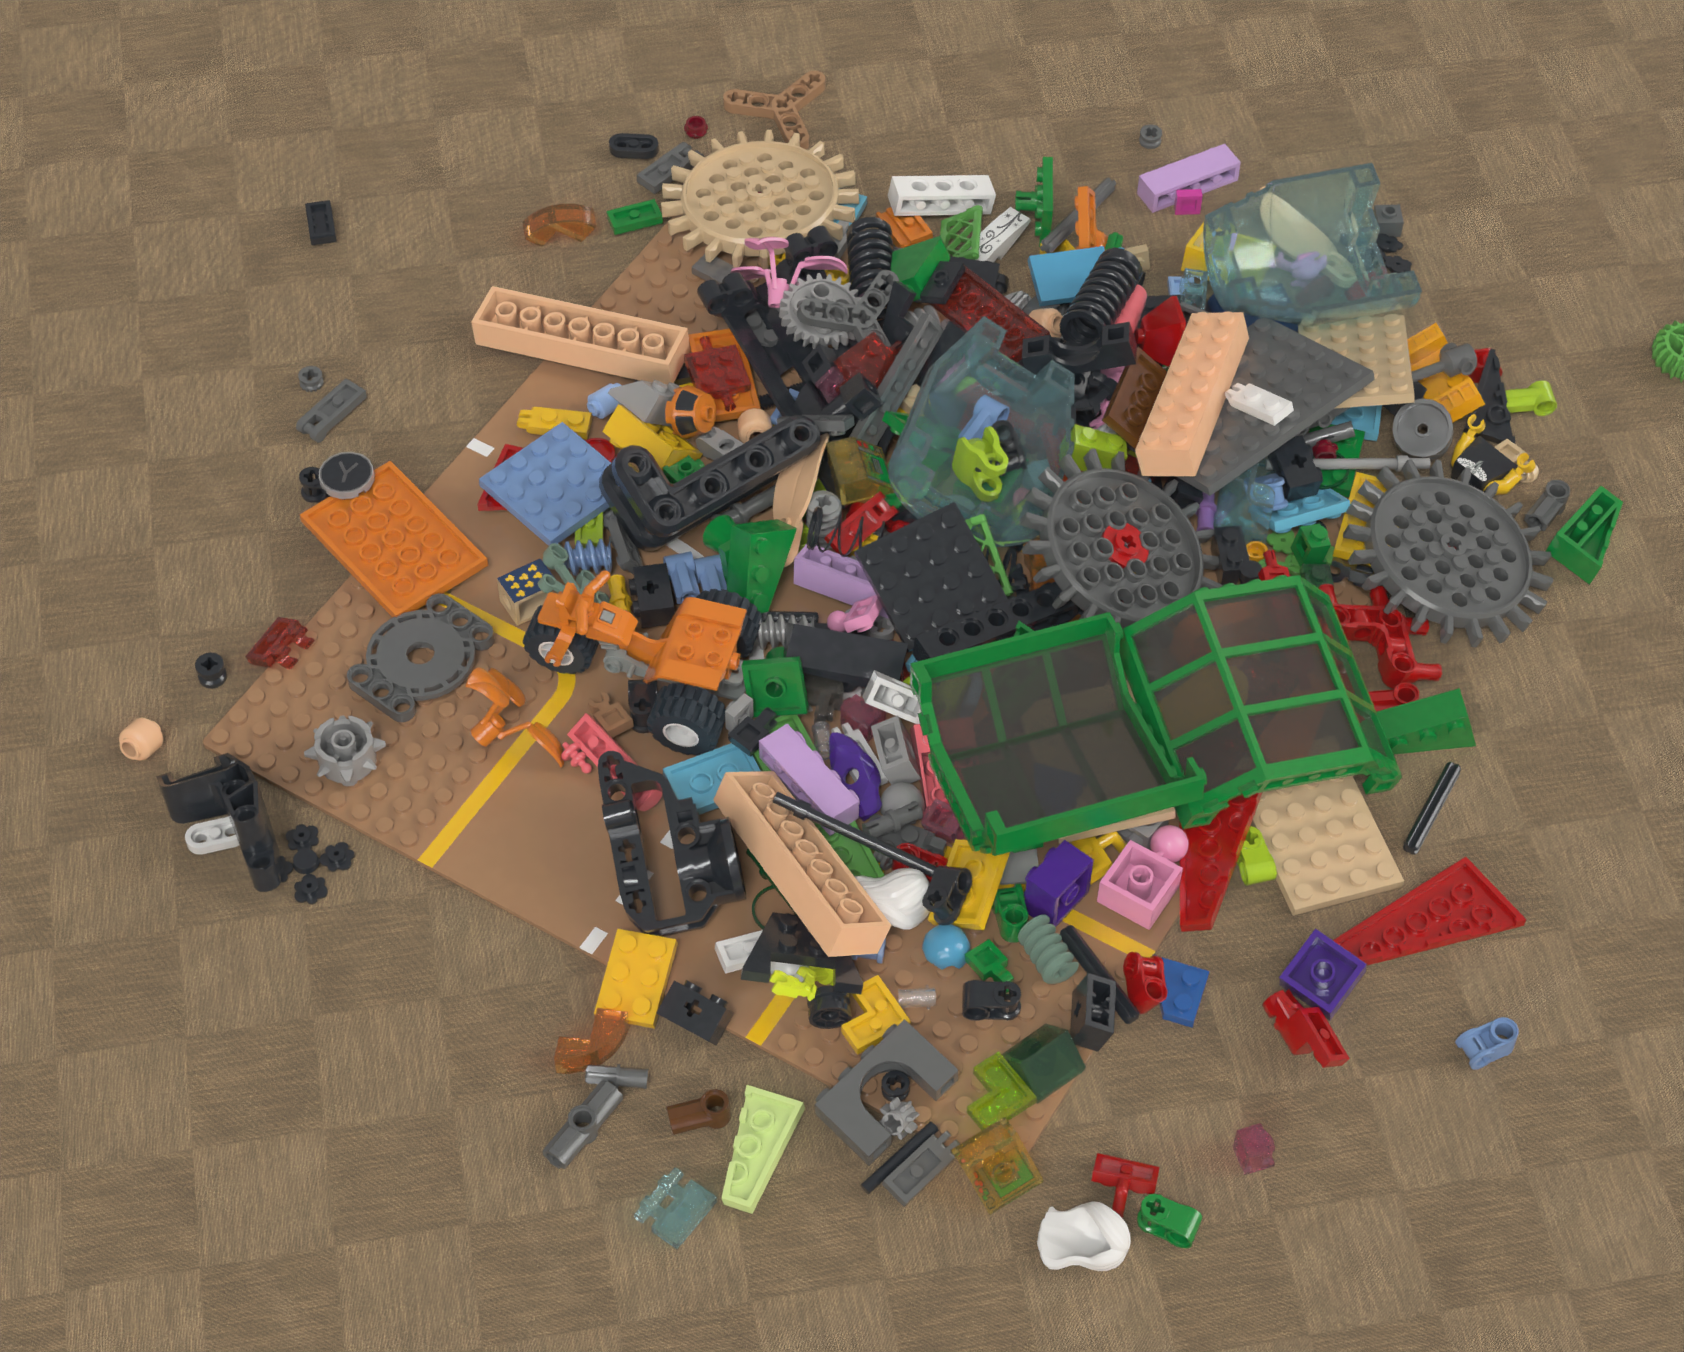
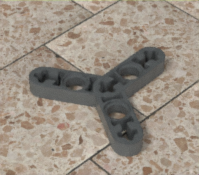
M890 270L881 271L857 305L816 298L804 299L797 309V317L800 322L808 326L852 332L877 376L884 379L890 368L888 366L883 367L882 363L892 365L897 355L876 319L890 300L894 281H899V279ZM886 280L889 284L884 292H882L879 288ZM867 297H875L879 301L880 306H871L867 301ZM807 308L811 309V312L814 313L813 316H811L809 311L806 310ZM837 311L840 313L842 320H833L829 312ZM858 316H860L862 321L865 322L864 324H862L860 319L857 318ZM873 337L877 339L880 347L874 348L870 346L867 338Z

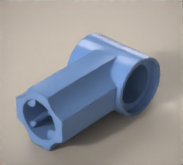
M983 395L977 401L972 418L961 431L958 438L965 437L967 440L982 438L985 427L992 426L999 420H1007L1010 408L988 395Z
M692 552L664 556L663 563L667 565L669 581H671L677 604H681L687 597L696 598L698 594L700 595L695 577L696 570Z
M720 554L694 559L695 577L697 583L701 585L702 592L705 590L710 591V589L727 590Z

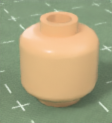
M1054 308L1033 310L1027 317L1026 329L1050 334L1051 337L1061 338L1059 324L1063 316Z
M756 408L743 412L738 418L737 423L739 438L743 444L773 427L768 413Z
M147 718L135 719L119 735L120 750L129 759L138 761L148 759L163 744L160 726Z

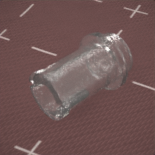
M819 721L811 727L814 746L822 759L827 760L830 759V724L825 721Z
M926 985V988L898 989L899 1005L902 1009L927 1007V1010H930V1006H936L935 987L929 988V985Z

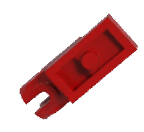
M1290 989L1286 992L1280 990L1263 1002L1262 1007L1268 1017L1274 1018L1276 1016L1273 1025L1279 1031L1293 1055L1309 1054L1313 1051L1315 1059L1321 1064L1322 1068L1342 1066L1350 1059L1320 1007L1303 1008Z

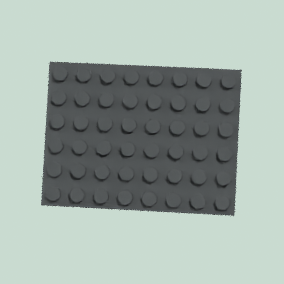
M1263 316L1247 327L1249 340L1230 389L1236 383L1244 386L1250 383L1291 401L1294 411L1274 426L1232 407L1226 398L1196 476L1176 477L1211 496L1374 381L1373 370ZM1126 441L1127 448L1136 453L1135 448Z

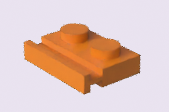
M892 207L887 208L884 213H876V218H880L890 225L892 240L896 247L905 248L933 238V232L921 216H894Z

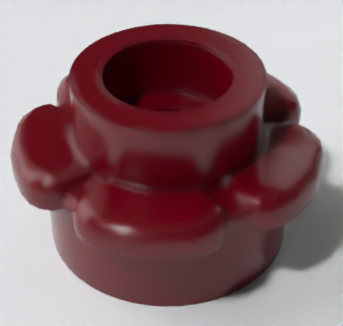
M700 116L689 117L684 125L686 135L694 139L705 136L706 130H708L705 119Z
M1320 440L1312 447L1315 459H1336L1337 457L1336 451L1338 446L1330 440Z

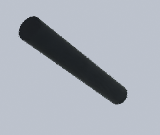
M931 1121L860 1185L867 1194H870L885 1178L929 1137L939 1131L936 1125Z

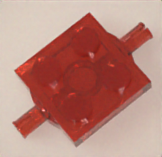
M873 331L838 357L834 363L842 372L845 381L835 387L836 393L843 384L859 371L878 389L893 364L895 356L903 347L901 345L897 348L901 342L896 341L887 348Z
M703 336L699 339L703 350L684 355V362L695 388L710 394L713 399H721L726 411L729 412L730 409L733 411L736 408V404L732 397L738 393L751 391V382L736 344L713 348L710 337L706 336L704 338Z

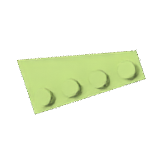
M746 1085V1098L744 1107L741 1108L739 1130L734 1139V1152L732 1161L729 1162L722 1201L726 1206L753 1214L805 1110V1106L801 1101Z

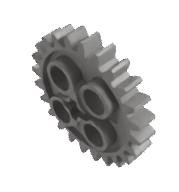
M820 273L817 274L816 279H813L808 274L806 282L797 278V284L790 283L789 290H784L783 299L780 300L779 317L782 318L781 325L787 326V335L795 333L793 341L796 342L803 339L804 347L809 342L813 343V349L818 344L826 347L832 345L837 350L839 342L847 346L848 339L855 340L852 332L805 325L798 319L797 309L803 300L807 298L857 305L862 298L857 297L858 290L850 291V282L842 285L841 277L836 281H832L831 274H828L826 279H822ZM810 308L806 309L809 311L811 316L814 315V313L811 312ZM837 311L829 312L833 320H842L840 313ZM858 316L857 318L860 319L862 324H864V321H862L861 317Z

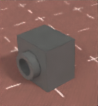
M1400 204L1374 206L1372 224L1375 237H1378L1380 233L1401 237L1404 221Z

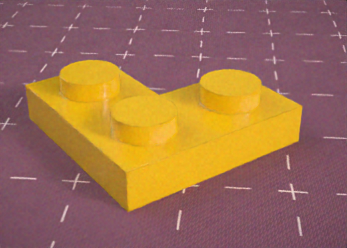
M876 975L863 982L861 995L851 994L864 1014L841 1025V1032L855 1053L859 1055L869 1046L879 1044L883 1040V1034L891 1025L896 1024L898 1026L904 1019L909 1024H911V1021L879 975Z

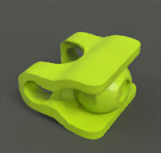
M992 426L984 428L982 438H972L969 440L965 437L959 438L952 462V469L957 478L969 486L976 497L984 502H991L999 498L1002 489L999 475L1006 472L1009 460L1001 448L998 434ZM995 461H998L1001 465L995 466ZM987 482L994 490L986 491L982 488L981 484Z

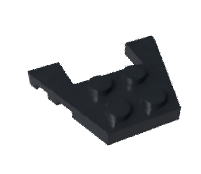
M894 281L882 329L896 355H898L914 328V325L904 317L917 294L900 281ZM949 321L912 385L917 384L921 387L939 369L938 365L946 357H951L957 351L955 348L962 341L966 342L970 338L971 333L956 322ZM884 362L882 363L883 367H884V366H888L889 368L891 367L890 364H884Z
M773 912L741 972V980L769 983L771 961L833 969V991L861 995L863 989V981L851 956L828 957L799 916L789 913Z

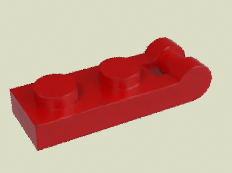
M881 491L841 523L840 542L842 554L845 555L850 549L862 516H864L862 529L863 543L881 528L884 520L886 524L898 514L899 511L894 505L891 507L886 502V496ZM877 507L882 515L878 516L873 508ZM835 529L824 538L827 543H829ZM837 530L830 546L836 553L840 554ZM859 535L851 552L859 546Z

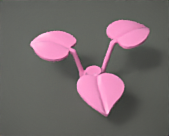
M778 237L746 238L744 244L748 248L754 250L767 249L769 251L771 270L747 266L735 267L731 270V273L739 272L745 280L765 277L768 286V306L779 308L780 300L783 299L784 290H789V284H787L786 279L777 278L774 249L786 248L789 242ZM832 256L807 257L805 261L798 263L791 283L796 284L802 268L808 270H840L848 274V268L843 261Z

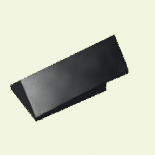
M787 623L785 626L783 658L800 656L803 673L866 688L874 670L896 680L900 679L908 643Z

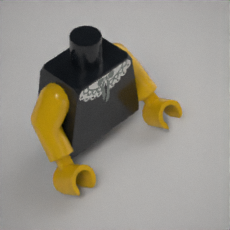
M1473 414L1468 418L1469 430L1467 433L1464 432L1454 448L1451 459V466L1453 467L1451 478L1457 480L1467 467L1471 469L1469 485L1484 492L1495 481L1499 484L1495 495H1505L1523 478V473L1533 472L1536 464L1534 460H1531L1527 465H1523L1529 459V455L1522 453L1518 456V465H1516L1481 436L1475 438L1476 433H1481L1485 429V422L1483 419L1479 426H1472L1476 420V415Z

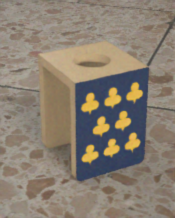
M537 559L497 578L500 602L517 626L531 620L537 607L544 604L548 595L538 586V581L544 574L553 576L542 559Z

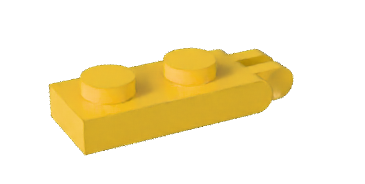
M532 407L531 410H520L516 425L521 429H526L530 434L544 435L563 422L582 439L587 440L592 422V413Z

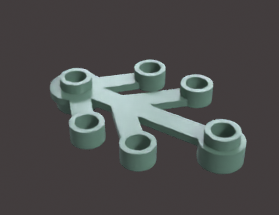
M550 544L543 553V563L548 568L555 569L565 585L567 582L574 583L579 594H582L584 588L595 576L590 571L584 569L578 574L575 581L564 565L568 559L567 551L559 544ZM544 574L538 581L539 588L545 593L552 592L553 590L558 593L565 588V585L549 574ZM601 591L595 593L594 602L600 603L605 601L609 603L610 599L605 593Z

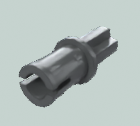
M617 1064V1067L588 1065L586 1068L585 1081L588 1084H599L601 1081H608L616 1086L617 1089L618 1086L647 1089L648 1069L622 1068L620 1064Z

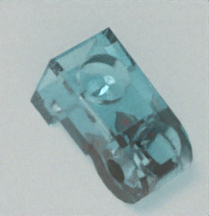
M1185 268L1179 285L1181 302L1205 310L1208 271ZM1190 277H1197L1201 281L1199 284L1191 283L1188 279Z

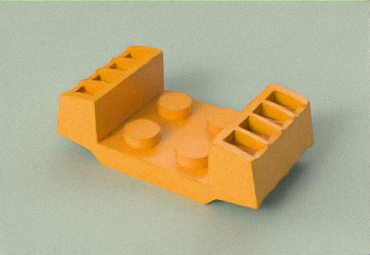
M1437 323L1407 339L1411 372L1440 361V350L1448 342ZM1440 372L1418 381L1427 389L1423 399H1431L1443 405L1449 412L1452 423L1485 405L1479 391L1468 375L1461 373L1448 377L1444 372Z

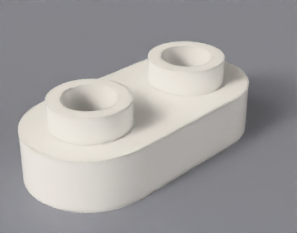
M229 817L195 824L185 834L187 847L194 854H207L239 846L236 835L227 837L230 834H235Z

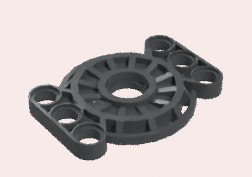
M438 593L429 597L426 603L427 610L405 612L382 624L372 635L367 646V664L353 665L347 671L350 689L397 722H407L415 716L416 708L414 701L435 699L450 693L460 686L473 668L475 650H487L494 644L492 626L445 594ZM436 604L447 606L441 612H436L432 609ZM457 618H465L468 620V622L462 626H456L453 624L454 620H456ZM479 632H485L489 635L484 640H476L474 638V635ZM377 643V652L372 654L373 648ZM417 648H429L435 652L433 658L424 664L410 662L407 659V655ZM358 674L368 676L367 680L360 683L353 681V678ZM382 688L389 691L384 697L374 696V692ZM401 703H406L410 706L404 712H398L394 709Z

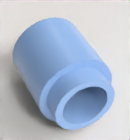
M609 383L590 394L587 399L589 412L600 419L613 413L617 405L622 404L609 395L608 392L611 388L622 386L621 384Z

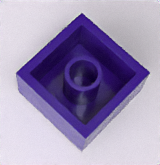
M1066 840L1057 848L1052 847L1045 855L1044 861L1039 867H1032L1025 877L1026 890L1024 898L1028 915L1033 918L1039 915H1048L1050 918L1049 924H1053L1056 927L1089 893L1093 859Z
M1315 928L1279 977V985L1286 990L1290 989L1294 996L1310 1007H1320L1324 1016L1331 1020L1365 974L1367 964Z

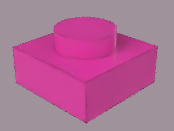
M1202 189L1176 190L1175 215L1200 214L1203 197Z

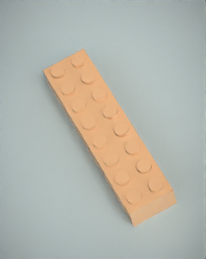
M494 286L489 290L471 321L477 345L640 381L653 382L658 380L664 384L674 383L690 352L688 328Z
M1198 312L1191 314L1135 449L1142 476H1196L1226 399L1225 392L1230 389L1249 340L1243 312Z
M774 771L725 772L713 801L722 814L730 818L736 833L741 837L827 956L878 954L891 924L815 824L807 818L805 820L793 816L794 812L773 803L777 792L795 799Z

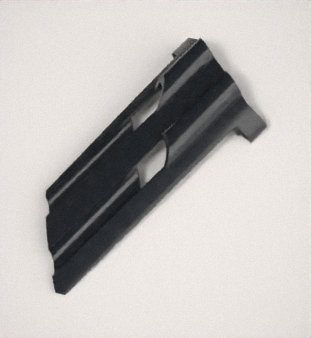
M816 226L808 232L806 237L801 233H793L785 239L788 240L789 245L784 248L786 252L785 259L776 266L777 278L786 279L787 284H790L798 263L805 261V258L814 256L834 257L838 251V245L825 226ZM802 268L798 278L806 282L808 274L813 279L817 278L818 273L821 274L822 279H826L828 275L825 270ZM733 272L725 276L721 284L716 280H707L698 287L697 294L706 310L711 315L724 318L782 417L822 415L821 410L841 393L839 388L859 371L877 389L882 382L880 377L873 371L856 339H848L847 346L839 342L837 350L832 348L843 368L847 369L849 374L832 391L814 385L802 363L813 350V343L809 342L804 347L803 339L796 342L793 341L795 333L786 334L787 326L781 325L782 318L779 317L778 310L768 306L767 282L755 287L753 283L746 281L741 273ZM757 310L766 325V329H773L778 341L773 347L762 346L746 319L753 311ZM791 367L795 368L804 383L796 400H794L780 377ZM889 425L876 446L878 448L873 453V455L884 458V461L888 446L896 435L890 430L891 427ZM820 431V435L829 434V431ZM796 432L794 434L795 438L803 442L802 436ZM847 433L837 436L830 435L818 471V477L824 488L839 498L841 508L843 509L853 502L854 495L860 484L864 481L867 486L871 481L867 474L873 478V475L877 472L873 463L870 462L871 459L863 460L862 462V459L846 444L850 436Z

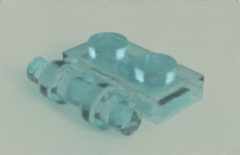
M676 1167L668 1175L665 1174L657 1182L658 1187L650 1196L647 1195L639 1203L640 1208L635 1212L634 1217L641 1223H644L649 1216L656 1219L651 1226L652 1232L675 1249H678L717 1203V1196L692 1179L684 1188L679 1186L677 1183L684 1174ZM667 1195H670L674 1200L666 1209L662 1208L659 1204Z

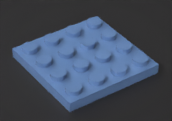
M561 422L479 478V485L549 546L554 542H561L609 508L599 489V478L611 462L566 424Z

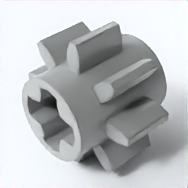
M896 1097L890 1104L886 1103L880 1108L884 1116L879 1123L891 1135H897L902 1140L908 1133H912L918 1128L917 1124L913 1121L920 1114L915 1111L911 1101L900 1102V1099Z

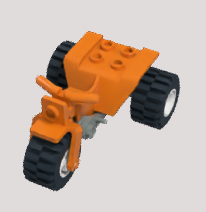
M607 570L601 571L584 588L582 594H579L575 584L567 582L564 590L559 591L558 594L548 593L544 604L538 606L523 638L524 649L533 660H536L541 666L559 673H582L590 667L598 645L602 644L601 649H606L603 662L607 671L611 673L625 672L628 678H631L632 675L644 677L643 682L649 685L654 680L670 683L659 690L647 720V729L649 733L653 734L652 737L672 751L686 755L692 754L697 756L715 749L725 723L726 711L724 704L715 695L737 700L746 691L741 667L743 660L741 658H746L751 653L761 625L759 622L762 617L761 613L757 611V607L749 602L750 600L739 596L738 593L728 592V590L724 589L705 590L700 595L698 594L696 598L687 597L679 606L660 639L652 640L648 638L647 632L643 633V635L635 632L638 620L632 613L605 601L600 603L594 602L595 593L611 577L610 572ZM732 670H738L739 673H732Z

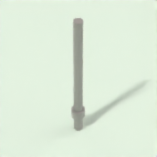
M1396 455V458L1313 459L1315 466L1321 470L1382 469L1387 466L1389 469H1395L1396 472H1402V467L1410 459L1413 460L1417 469H1430V458H1409L1408 455ZM1266 459L1265 469L1273 470L1269 459Z

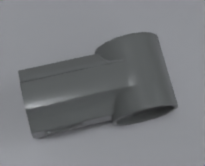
M1551 480L1547 483L1543 494L1525 515L1524 521L1527 522L1529 527L1539 526L1541 531H1545L1556 516L1563 513L1570 494L1569 485L1561 480Z

